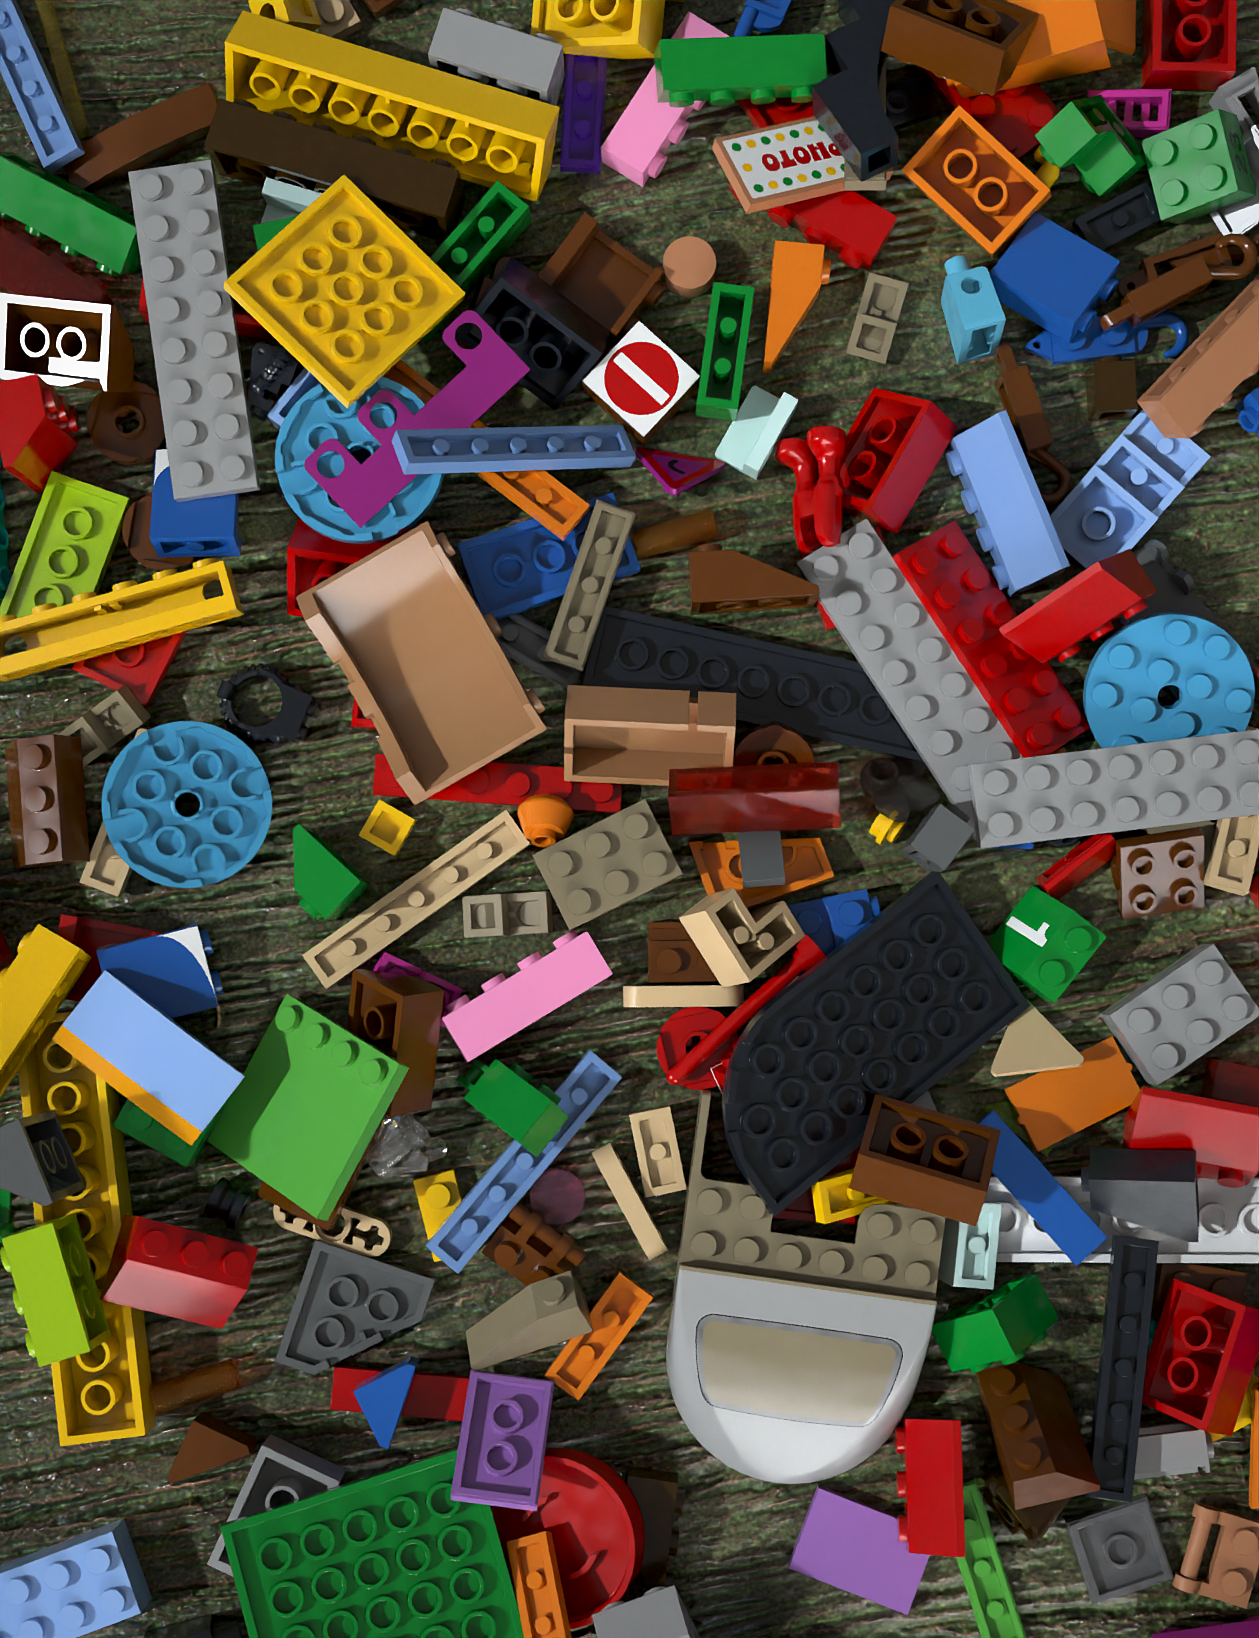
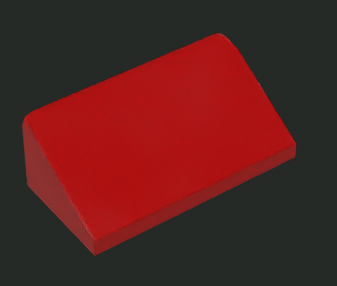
M1110 833L1090 835L1036 877V881L1046 894L1056 900L1061 899L1107 863L1113 855H1116V841Z

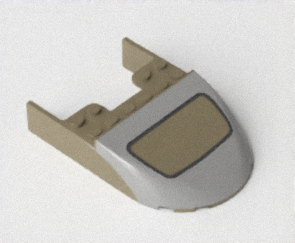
M702 1089L698 1105L666 1344L667 1375L675 1405L688 1429L700 1444L718 1460L742 1474L759 1480L785 1484L811 1483L840 1475L868 1459L886 1442L894 1432L895 1427L900 1423L914 1394L925 1360L937 1305L935 1296L946 1217L912 1207L878 1203L866 1207L861 1212L857 1223L855 1243L772 1232L773 1214L767 1210L764 1202L757 1196L750 1185L707 1179L701 1174L711 1098L710 1090Z

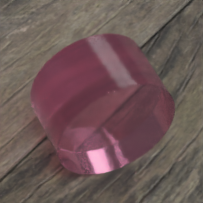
M565 1167L546 1169L531 1188L530 1202L532 1209L545 1216L543 1221L553 1225L566 1224L574 1220L581 1212L586 1195L585 1186L579 1175L571 1169Z

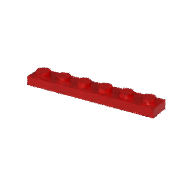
M376 754L373 795L409 798L396 781L385 755ZM489 762L425 800L520 806L521 803L531 796L549 794L564 799L574 811L617 813L621 811L623 784L564 781V767Z

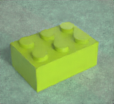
M75 1212L24 1228L2 1238L3 1247L0 1249L2 1264L8 1273H12L16 1287L13 1290L14 1305L20 1315L24 1314L28 1327V1332L25 1334L26 1346L29 1354L33 1358H37L39 1367L90 1352L112 1336Z

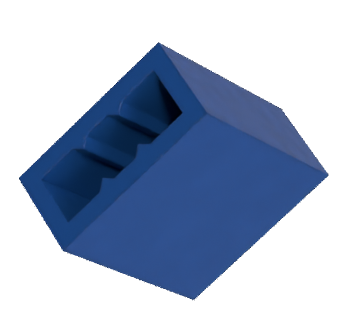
M1035 212L992 269L990 277L998 299L1002 304L1070 343L1078 331L1085 333L1097 315L1095 308L1101 299L1108 302L1120 283V280L1116 278L1120 261Z

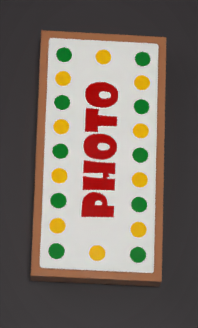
M815 116L715 138L712 150L746 214L844 191V157ZM893 168L887 170V180H890L894 171Z

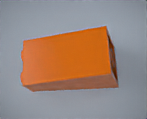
M1004 0L1038 13L1039 18L1011 78L999 91L1111 67L1096 0ZM946 79L948 87L955 86L961 99L982 95L972 91L969 86Z

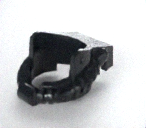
M258 343L252 350L248 393L249 411L252 412L251 415L263 422H265L266 418L269 419L267 414L275 404L268 399L278 402L304 368L283 346L277 347Z
M254 663L250 667L246 665L242 670L238 669L235 675L232 674L230 680L221 681L216 696L221 699V703H219V707L222 708L220 714L224 716L223 722L227 723V728L232 729L233 734L237 733L239 738L242 739L244 737L247 741L253 739V742H258L260 739L261 741H266V738H269L276 744L282 743L284 739L298 744L299 741H304L308 732V727L305 725L309 716H314L318 703L315 702V697L303 692L302 684L290 683V678L285 676L282 670L278 671L277 667L274 666L272 668L269 664L264 666L263 663L258 665ZM266 678L275 682L280 689L282 697L281 710L276 718L266 725L257 727L244 725L234 712L232 698L237 686L240 687L250 679Z

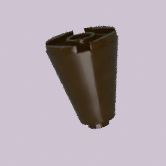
M1082 1435L1087 1451L1090 1454L1091 1443ZM1001 1464L981 1472L976 1477L978 1486L985 1483L988 1491L982 1496L994 1514L1012 1535L1020 1530L1027 1537L1022 1544L1029 1548H1033L1040 1542L1072 1498L1069 1497L1015 1510Z

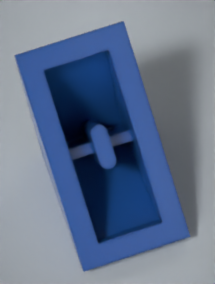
M411 1356L358 1383L353 1391L380 1447L389 1449L393 1441L419 1358Z

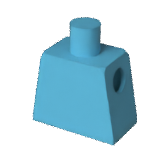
M955 256L944 264L947 276L945 277L941 304L957 364L995 355L994 348L1000 344L1006 318L988 269L984 266L971 268L968 256Z

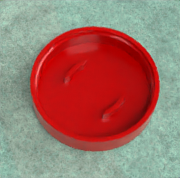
M547 1448L545 1450L537 1511L490 1505L516 1601L517 1597L506 1542L543 1531L552 1533L570 1629L584 1627L593 1623L592 1614L603 1611L604 1607L610 1603L620 1601L634 1584L642 1566L645 1551V1530L642 1515L634 1495L624 1480L611 1467L598 1458L569 1448Z

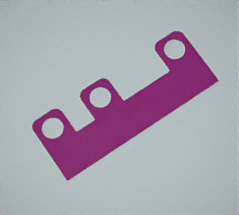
M472 310L463 312L444 330L442 335L444 343L463 361L466 367L415 415L387 389L378 391L359 409L357 414L359 422L382 445L367 460L360 464L336 439L324 441L306 458L304 463L306 471L360 528L418 475H404L392 444L396 430L469 428L531 370L476 312ZM464 323L476 324L481 329L482 340L474 349H463L456 343L455 332ZM379 402L391 403L396 408V422L389 428L381 429L371 422L370 411ZM327 451L339 453L344 460L343 471L334 478L322 476L317 469L318 458Z

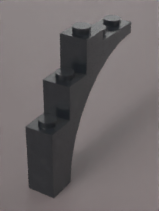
M838 0V16L845 26L839 27L825 35L826 66L834 76H829L812 86L813 115L861 182L898 165V135L885 114L878 90L882 69L889 54L882 52L881 49L890 5L895 0Z

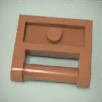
M1195 1502L1192 1516L1195 1517L1181 1570L1180 1572H1175L1172 1586L1190 1594H1199L1247 1609L1259 1566V1520ZM1219 1524L1220 1527L1205 1579L1199 1578L1197 1575L1211 1525Z

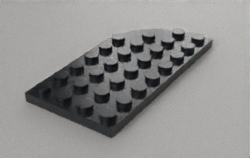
M939 871L930 872L772 998L752 1018L737 1041L727 1066L723 1084L722 1111L725 1134L730 1151L741 1173L757 1196L764 1202L767 1210L775 1216L861 1146L875 1094L912 1104L1030 1006Z

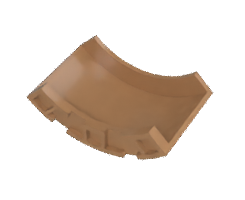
M428 521L296 597L305 622L321 643L333 664L338 662L350 682L347 686L366 719L372 720L380 735L377 741L390 765L394 777L414 805L547 729L539 715L546 710L534 688L526 690L497 638L504 634L492 612L487 615L483 614L450 558L456 554L452 544L444 532L436 535Z

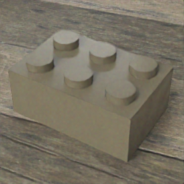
M646 799L532 855L570 931L683 875Z

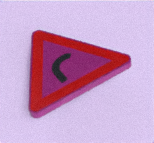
M644 447L636 448L635 453L637 458L664 487V492L675 497H679L684 490L691 491L694 485L724 470L725 465L721 460Z

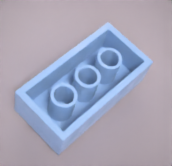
M124 1518L0 1565V1638H77L140 1614L151 1601L152 1596Z

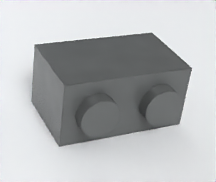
M939 804L927 812L899 851L929 873L932 871L942 872L947 869L975 829L967 824L970 818L962 810L952 804H949L947 808Z

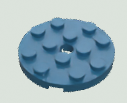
M385 377L377 380L348 409L320 383L305 393L294 404L279 430L275 447V469L284 497L305 524L333 540L352 544H370L398 536L410 529L427 513L441 488L444 473L418 474L360 528L306 471L304 466L306 458L328 439L338 440L350 454L357 449H366L372 455L382 446L359 422L357 417L359 409L378 391L383 389L390 390L413 415L425 406L408 388ZM388 402L375 404L370 411L371 422L381 429L391 427L397 419L396 408ZM327 451L318 458L317 469L322 476L334 478L343 471L344 460L339 453Z
M1172 611L1149 614L1148 617L1137 620L1127 626H1122L1108 637L1098 649L1089 665L1083 689L1085 716L1101 748L1245 731L1252 715L1255 698L1253 673L1249 661L1239 644L1221 627L1203 617ZM1167 685L1177 686L1179 688V701L1177 700L1169 706L1160 705L1157 696L1161 688Z
M177 721L159 725L133 739L119 753L111 765L102 793L103 822L107 835L118 855L127 865L143 877L161 885L176 888L204 887L229 878L241 870L260 849L268 832L272 815V795L269 782L262 764L253 751L242 740L225 729L196 721ZM185 792L193 793L200 802L199 810L190 817L180 815L175 809L176 798Z

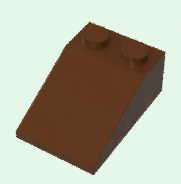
M703 544L697 546V552H689L687 569L690 615L813 608L820 595L818 585L732 549L722 550L721 544Z

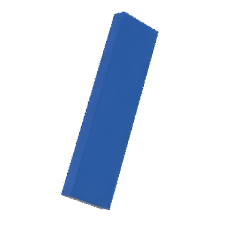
M991 1109L976 1123L1001 1130L992 1173L1075 1266L1079 1265L1108 1237L1000 1116Z

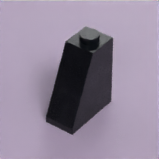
M1091 1148L1089 1166H1082L1081 1188L1082 1192L1090 1193L1091 1210L1188 1242H1199V1194L1196 1151Z

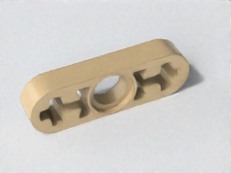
M721 985L623 986V1007L740 1006L744 1003V985H734L722 988Z
M610 1142L593 1151V1157L648 1259L651 1260L668 1251V1247L612 1143Z
M274 1205L273 1208L274 1218L282 1228L367 1257L381 1255L390 1246L392 1241V1230L385 1220L344 1206L341 1212L345 1221V1227L342 1233L338 1235H329L323 1228L313 1224V1229L307 1228L306 1224L309 1221L298 1216L293 1221L287 1219L288 1212L277 1205ZM353 1218L360 1220L356 1227L357 1229L369 1231L372 1226H377L379 1228L378 1235L384 1238L383 1243L377 1242L373 1248H369L366 1246L367 1239L357 1234L353 1236V1243L346 1241L345 1238L352 1230Z

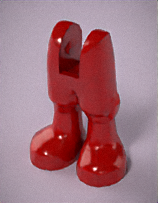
M835 426L812 428L806 434L807 440L787 438L776 442L774 445V456L777 462L793 469L795 474L796 491L792 497L793 529L797 547L803 554H811L821 548L822 545L834 547L840 544L844 491L840 469L846 438L845 431ZM819 468V479L817 481V472Z

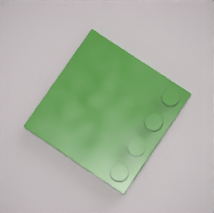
M286 994L243 1073L245 1077L233 1092L207 1142L316 1219L328 1221L409 1067L299 998Z

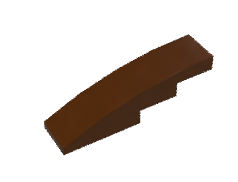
M206 83L166 99L128 117L82 143L85 154L64 165L70 182L91 193L115 176L126 179L129 177L128 172L140 170L155 159L165 162L206 136L219 102L213 85Z

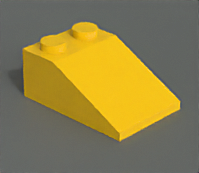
M534 0L530 35L534 36L537 33L551 36L558 44L563 45V54L615 59L654 58L655 49L659 40L662 39L665 0Z

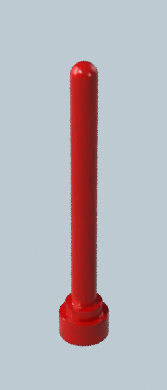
M807 934L794 945L797 949L791 953L793 958L667 1072L666 1079L671 1085L680 1084L804 970H809L826 956Z

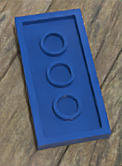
M614 493L585 501L590 505L589 511L564 541L533 518L458 543L457 549L471 589L483 614L487 615L492 612L495 619L499 620L563 598L595 502L600 500L618 507ZM629 536L613 581L640 572V566Z

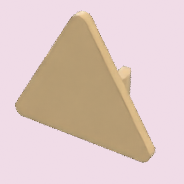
M1028 1001L1030 1006L1008 1024L992 1064L991 1074L995 1077L1075 1068L1082 1066L1084 1058Z

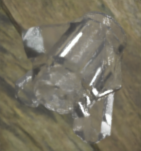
M412 1113L394 1116L393 1119L382 1120L377 1143L372 1146L373 1150L368 1154V1161L372 1169L380 1177L391 1179L393 1176L397 1177L401 1173L427 1171L430 1161L445 1157L448 1146L439 1136L430 1139L426 1128L415 1120Z

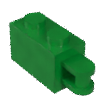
M477 1058L472 1059L471 1063L473 1066L464 1077L459 1075L456 1079L469 1091L464 1099L489 1121L538 1157L569 1118L557 1106L562 1099L544 1084H541L538 1089L530 1085L529 1083L533 1080V1077L515 1063L508 1068L495 1059L488 1067Z

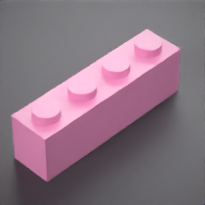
M688 12L671 39L730 36ZM654 64L602 145V162L643 187L650 176L655 179L663 169L667 160V156L664 154L670 144L674 143L677 145L683 138L689 125L686 119L693 108L699 111L706 101H694L693 105L682 108L671 107L669 102L658 103Z
M575 930L568 932L553 942L556 950L543 958L539 951L533 953L517 963L521 970L508 979L505 978L503 973H500L481 985L485 993L471 1001L467 995H464L445 1007L448 1015L441 1020L466 1062L471 1061L613 974L587 931L579 936Z

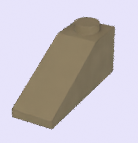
M571 1270L528 1285L465 1331L471 1368L476 1371L593 1332L586 1295Z

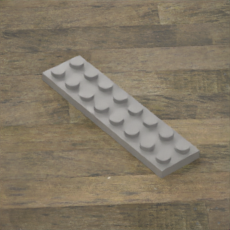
M210 159L130 171L128 175L174 500L176 502H184L260 490L233 297L224 289V282L230 277L214 164Z
M866 518L841 534L839 545L834 547L822 546L797 562L796 567L806 581L819 586L820 595L818 601L951 804L969 816L970 820L967 824L975 829L968 764L1023 757ZM975 829L974 832L972 833V836L974 837V839H975L976 842H977L976 829Z
M1259 729L968 764L977 846L980 849L1259 814Z

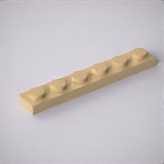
M505 810L302 956L323 986L329 989L352 973L353 970L363 965L531 845V843L524 836L508 811Z

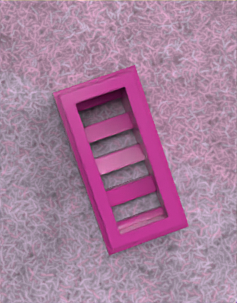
M1172 89L1088 90V97L1102 95L1115 114H1117V104L1125 105L1124 121L1122 123L1133 137L1149 138L1170 129ZM1134 105L1142 106L1141 121H1133ZM1151 107H1158L1157 121H1150Z

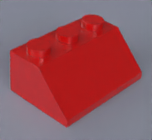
M38 374L0 381V453L3 468L36 493L42 494L51 471L60 473L78 446L76 431L81 430L78 412L75 406L70 407L65 397L60 396L56 392L53 385L47 384Z
M873 388L845 437V451L841 459L840 477L844 487L842 510L861 521L867 518L871 526H879L880 529L897 534L958 427L932 401Z
M298 519L287 546V614L303 617L296 599L297 596L402 535L370 544L344 543L323 536L305 524L301 519Z
M1127 549L1097 561L1000 627L999 630L1005 638L1042 664L1056 657L1062 663L1082 650L1078 643L1090 636L1094 642L1115 629L1112 621L1122 614L1128 620L1146 609L1148 604L1145 599L1156 593L1157 590L1131 549Z
M1143 1086L1125 1115L1122 1149L1196 1151L1198 1179L1204 1177L1215 1179L1218 1184L1225 1187H1242L1243 1185H1248L1259 1170V1108Z
M124 1215L100 1300L222 1329L248 1289L259 1248L139 1216Z
M1173 1278L1146 1360L1142 1403L1205 1432L1232 1436L1259 1352V1308L1235 1298Z
M902 1417V1427H895L896 1453H903L904 1471H896L897 1497H904L905 1515L897 1516L898 1542H906V1550L909 1553L966 1557L961 1420L953 1417Z

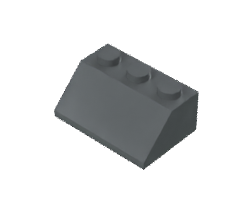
M55 1109L20 1118L0 1127V1188L42 1206L86 1189Z

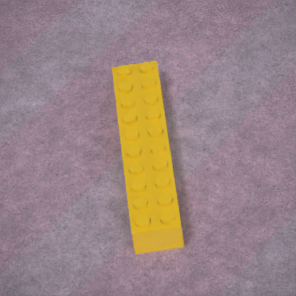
M71 1012L56 1013L18 1070L23 1118L55 1109L86 1189L46 1206L33 1202L35 1225L74 1212L76 1213L99 1295L101 1296L124 1215L133 1216L124 1135L121 1130L113 1127L121 1112L119 1092L51 1039ZM101 1300L112 1336L90 1352L51 1364L60 1446L144 1436L156 1425L144 1310Z

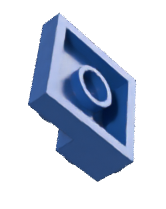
M867 889L787 905L804 934H807L825 955H828L880 913L877 897H868ZM795 946L791 947L792 952L797 949ZM804 970V971H803L800 975H798L797 977L799 978V977H800L802 974H804L806 971Z

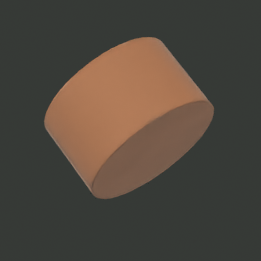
M693 236L681 237L672 242L666 249L663 257L665 284L674 294L685 298H693L705 293L711 287L715 278L716 256L712 247L701 238Z

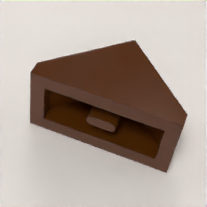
M201 1412L193 1420L167 1475L169 1483L180 1481L250 1455L257 1446L255 1437Z

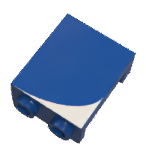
M167 449L155 450L149 538L158 558L241 556L242 541L237 530L239 493L176 502L173 496Z
M196 922L190 923L186 927L116 945L112 943L97 947L96 952L102 973L106 969L171 1018L217 1007L216 996L224 994L218 970L209 971L205 955L213 954L207 929L199 931Z

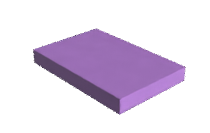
M470 1371L450 1495L451 1500L537 1511L555 1381Z
M817 1485L788 1562V1567L908 1615L930 1555L909 1553L906 1550V1542H898L896 1515Z

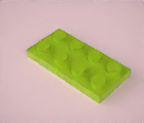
M51 471L0 606V616L14 614L17 618L31 615V609L39 605L56 603L57 607L73 603L72 597L78 594L96 592L98 595L122 531L124 517L132 501L122 495Z

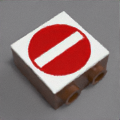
M638 321L583 380V388L587 396L619 425H623L624 429L644 447L699 388L700 375L697 374L699 372L697 366L684 354L678 356L667 346L669 342L656 328L651 326L648 329Z

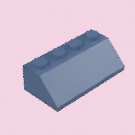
M1004 410L954 437L947 447L949 452L945 453V458L953 476L959 475L964 490L961 491V498L966 511L969 514H975L980 528L976 529L980 546L984 552L990 551L995 563V566L992 567L994 580L1000 590H1006L1010 598L1055 580L1070 564L1008 413Z

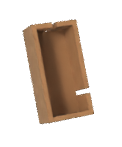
M568 685L564 722V781L731 789L736 731V693L698 691V698L690 697V691Z

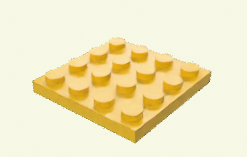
M342 175L224 282V289L347 409L463 301L466 294L345 175Z

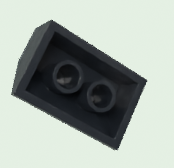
M513 256L498 273L472 310L531 369L518 383L554 410L560 406L600 358L610 337V331ZM464 323L457 332L456 337L474 349L482 340V332L476 324Z

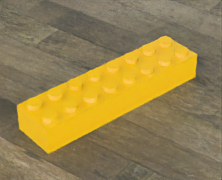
M244 10L225 40L227 101L233 102L234 99H243L254 104L258 110L273 114V111L276 110L283 111L294 116L297 122L310 126L315 122L323 123L335 129L337 134L352 138L354 134L363 135L375 141L376 146L390 150L394 146L403 147L412 151L416 158L430 162L433 158L442 159L453 164L455 169L459 170L463 180L489 188L498 180L516 196L534 202L538 201L551 171L560 107Z

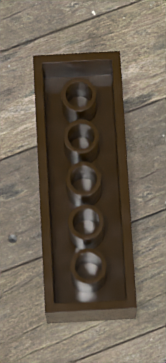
M219 99L204 145L220 175L262 188L267 177L317 193H324L342 175H345L398 228L444 242L457 227L466 200L460 172L448 161L433 158L430 162L416 158L412 151L403 147L394 146L390 150L376 146L375 141L363 135L354 134L352 138L337 134L335 129L323 123L315 122L312 126L297 122L294 116L283 111L276 110L273 111V114L258 110L254 104L243 99H234L233 102Z

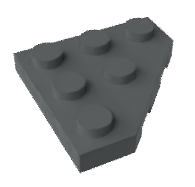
M315 1240L275 1362L315 1375L331 1365L384 1340V1338L420 1322L423 1319L436 1277L376 1257H367Z

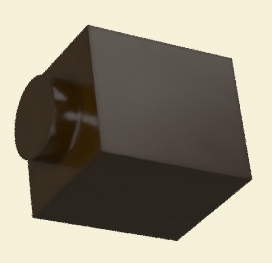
M1109 355L1097 359V362H1093L1085 373L1088 421L1130 419L1138 410L1135 360L1122 361V356Z

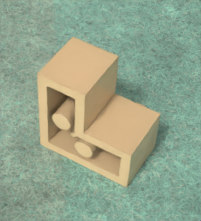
M734 888L705 896L679 917V920L722 988L751 982L805 936L784 901L758 907L749 913Z

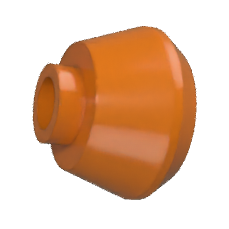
M549 794L531 796L521 803L517 810L524 836L538 847H549L561 841L574 819V811L564 799Z

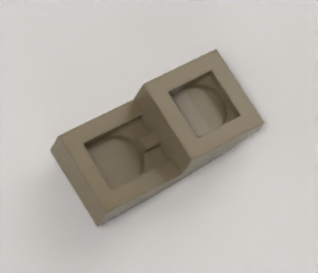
M869 272L846 353L883 364L886 363L909 283Z
M124 684L57 735L81 738L83 767H85L122 738L145 723L151 716L126 684Z
M549 891L462 897L464 938L554 933L552 897Z

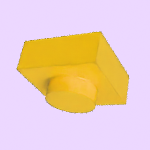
M379 799L359 836L388 853L397 856L416 820Z

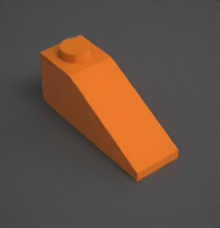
M775 240L762 373H771L818 298L821 284L828 285L831 260L823 259L825 245Z

